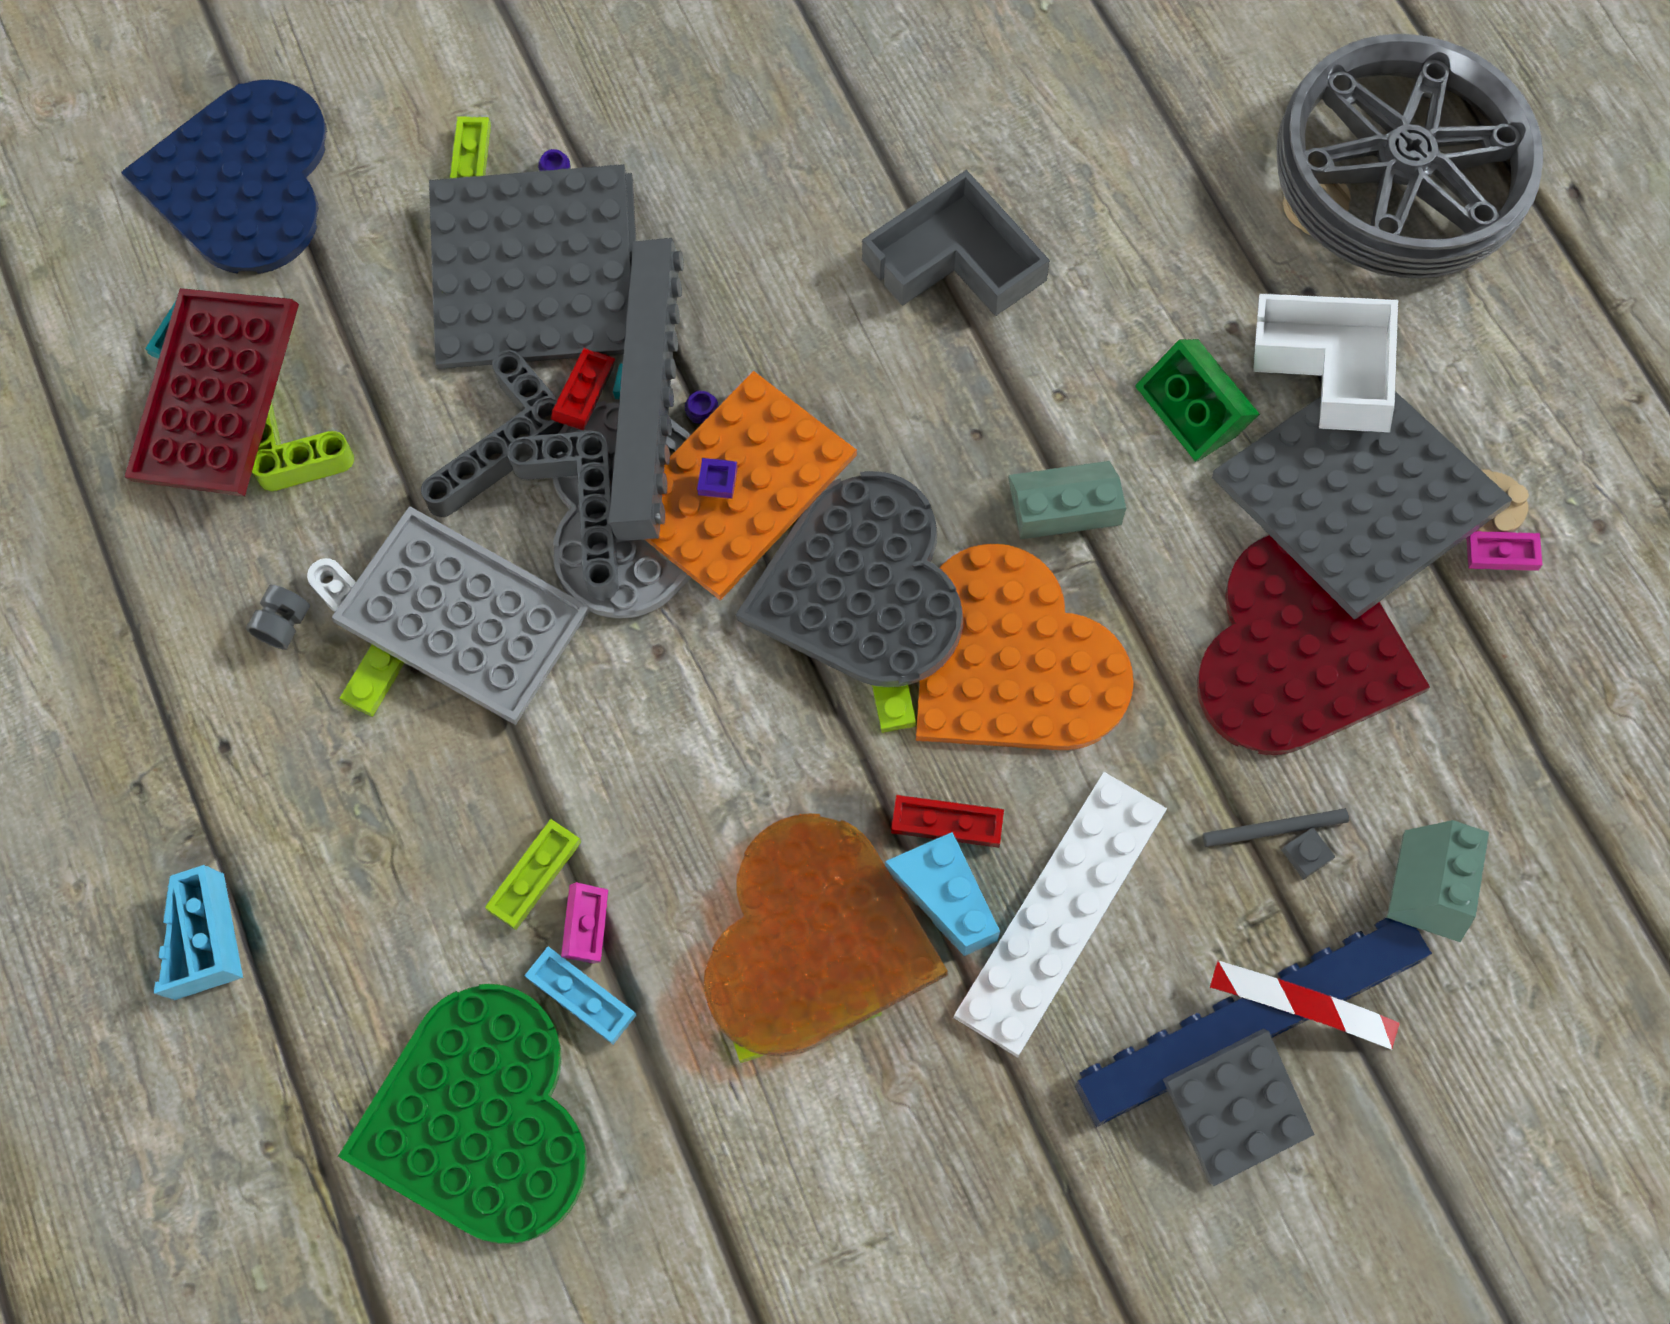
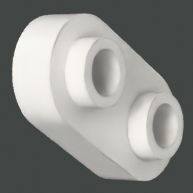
M328 558L314 562L307 573L308 582L313 590L334 612H336L356 583L335 560ZM333 576L331 582L323 583L326 577Z

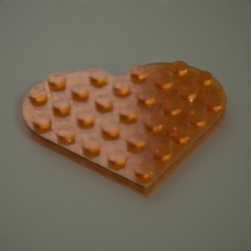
M810 813L793 815L771 824L761 831L745 850L736 879L737 897L743 917L730 925L712 947V953L704 972V991L714 1021L730 1040L748 1051L778 1057L796 1055L819 1046L948 976V971L868 838L856 827L844 820L840 822L831 818L821 817L820 814Z

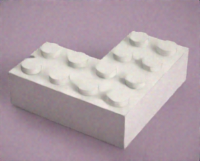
M1259 294L1253 372L1322 375L1320 429L1390 432L1395 403L1398 300Z

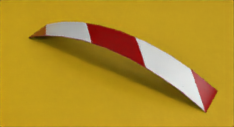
M1218 960L1209 987L1328 1025L1391 1050L1393 1049L1400 1024L1385 1016L1323 993Z

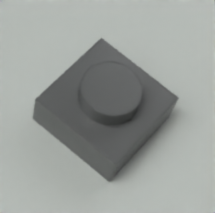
M1313 827L1285 845L1281 850L1303 880L1335 858V855Z

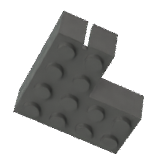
M967 169L862 239V261L880 281L884 279V286L902 306L955 271L987 308L997 316L1045 283L1048 277L1049 258Z

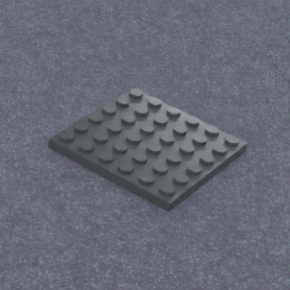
M624 164L429 180L435 365L438 369L492 365L494 357L504 350L517 352L525 362L579 358L583 348L607 356L624 354L631 276L627 181Z
M1396 391L1390 432L1320 429V396L1216 468L1212 475V478L1354 620L1507 509L1512 502V498Z

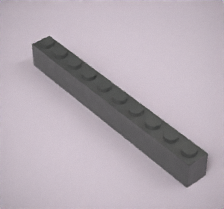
M672 238L633 242L609 524L618 541L659 538L660 524L665 523V508L662 503V494H667L668 484L666 474L664 473V466L668 465L670 461L666 439L672 433V423L668 412L669 407L674 405V394L670 385L671 379L676 377L673 352L678 350V338L675 332V324L680 323L677 297L682 296L679 271L684 269L683 254L681 251H677Z

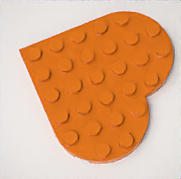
M982 544L958 552L941 565L940 569L951 579L960 598L963 610V629L959 643L949 660L935 673L919 683L916 741L1047 750H1074L1095 744L1113 728L1118 726L1128 709L1133 692V671L1127 652L1116 636L1100 623L1085 616L1065 613V603L1061 587L1052 571L1040 559L1014 546Z

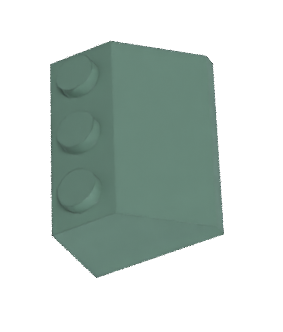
M1110 461L1008 475L1020 540L1122 525L1126 504L1120 476Z
M1454 820L1405 830L1402 837L1387 918L1461 942L1476 917L1489 832Z

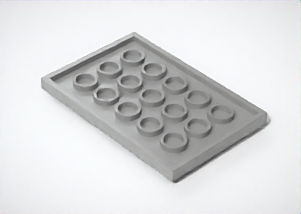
M409 506L333 614L332 620L333 623L516 725L589 613V607Z

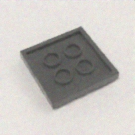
M1261 1029L1163 1079L1208 1182L1213 1186L1315 1135L1268 1030Z

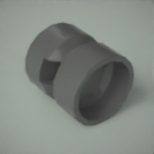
M269 585L260 601L262 610H255L245 629L262 642L286 650L296 633L293 627L294 624H301L310 605L305 599L286 588Z

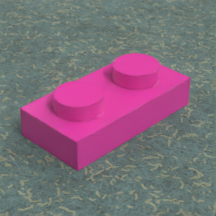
M1475 531L1466 538L1468 569L1539 571L1543 566L1540 533Z
M578 882L569 885L561 957L592 964L601 962L608 889Z

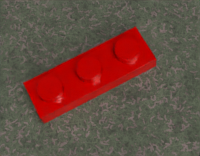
M583 348L552 410L551 420L584 431L614 368L615 358Z
M896 795L891 833L937 839L953 832L959 843L999 848L1004 809Z

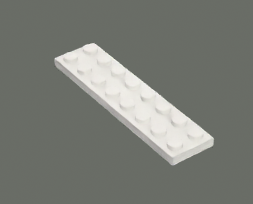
M1103 772L957 1009L954 1018L1018 1058L1167 808Z

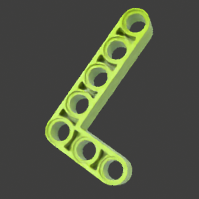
M271 402L261 438H267V440L259 445L252 474L263 489L277 491L343 473L352 467L354 454L344 435L337 431H327L281 444ZM341 449L339 453L330 455L332 451ZM308 458L304 463L297 464L299 460ZM274 467L271 472L264 473L266 469Z

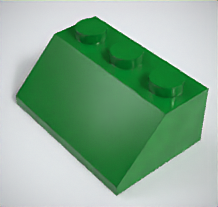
M1179 339L1135 385L1136 389L1195 462L1200 461L1235 439L1260 415L1199 339Z

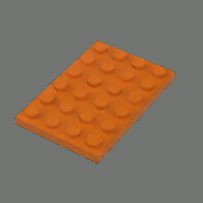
M753 371L670 456L669 464L664 466V473L666 474L668 484L667 494H662V503L665 508V523L660 524L659 538L644 540L721 601L857 456V449ZM702 458L737 461L738 468L733 499L698 495L697 487Z

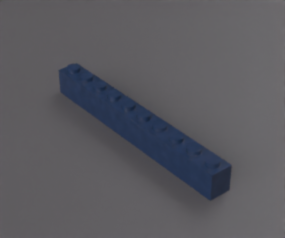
M1386 917L1374 925L1377 929L1376 931L1366 936L1362 931L1356 932L1342 941L1345 945L1344 947L1332 952L1330 947H1327L1310 957L1312 963L1302 968L1295 963L1280 971L1278 976L1280 980L1347 1001L1426 960L1432 952L1416 927ZM1230 996L1212 1006L1215 1012L1203 1018L1200 1013L1191 1015L1179 1023L1181 1029L1171 1034H1168L1166 1029L1146 1039L1147 1046L1137 1051L1131 1046L1118 1052L1113 1056L1114 1063L1104 1068L1101 1067L1100 1063L1086 1068L1079 1073L1082 1079L1077 1081L1075 1088L1097 1128L1168 1092L1163 1081L1164 1078L1261 1029L1268 1030L1271 1037L1274 1038L1309 1019L1246 998L1234 1001L1233 997Z

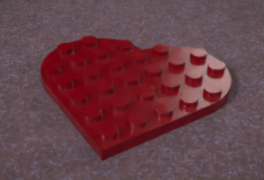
M1270 535L1251 544L1235 562L1228 579L1225 594L1227 613L1232 625L1223 630L1210 643L1204 653L1197 675L1198 700L1210 725L1231 744L1258 751V754L1282 755L1301 750L1427 692L1430 688L1380 602L1354 620Z

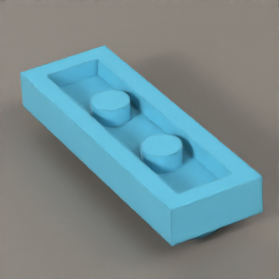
M549 946L524 975L526 979L612 1045H614L636 1016L633 1010Z

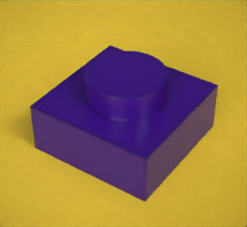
M702 458L697 487L698 495L733 499L738 468L737 461Z

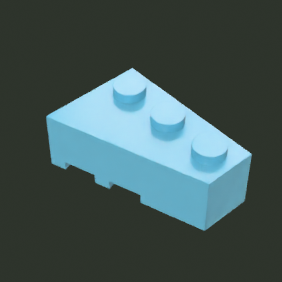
M953 832L885 861V873L908 894L910 900L926 913L932 920V923L964 956L998 941L1000 930Z
M201 865L171 875L169 877L163 923L167 924L164 946H160L159 958L162 959L159 982H155L154 994L177 1000L243 978L224 874L206 865Z

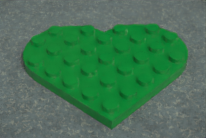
M479 984V986L459 992L455 991L440 1000L420 1022L337 1157L464 1232L486 1242L518 1244L538 1238L555 1228L570 1213L581 1194L586 1177L587 1153L583 1136L577 1123L568 1111L551 1097L559 1079L562 1055L557 1030L548 1014L527 994L515 988L499 984Z

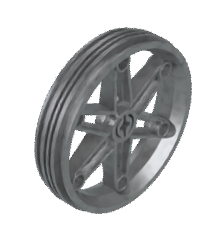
M1387 34L1368 37L1347 44L1326 56L1305 76L1294 91L1281 121L1277 137L1276 152L1280 185L1285 199L1288 201L1301 225L1314 239L1338 257L1366 270L1401 278H1430L1452 274L1479 263L1498 250L1511 238L1528 213L1538 192L1542 175L1543 144L1538 122L1527 100L1515 84L1493 64L1476 53L1445 40L1415 34ZM1372 76H1400L1417 80L1401 115L1357 83L1355 79ZM1445 89L1471 104L1492 126L1438 127ZM1421 96L1430 98L1425 128L1410 124ZM1323 99L1326 106L1338 115L1358 140L1323 148H1312L1306 151L1305 129L1311 111ZM1354 103L1358 105L1388 133L1386 135L1381 134L1352 105ZM1481 143L1483 147L1451 154H1442L1438 148ZM1372 155L1377 156L1379 163L1334 166L1336 161ZM1510 159V190L1505 205L1498 213L1495 207L1488 203L1461 173V169ZM1432 174L1435 175L1466 206L1463 208L1429 177ZM1379 182L1371 224L1369 225L1343 209L1325 192L1320 184ZM1392 182L1407 185L1395 216L1386 214ZM1416 195L1465 233L1447 239H1417L1400 236Z

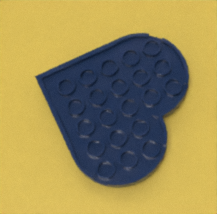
M268 79L240 83L220 95L122 170L121 174L209 263L224 271L238 274L239 271H256L257 274L276 270L298 257L309 245L316 232L319 205L307 177L315 170L325 153L326 148L324 144L326 133H328L327 125L316 101L306 91L296 85Z

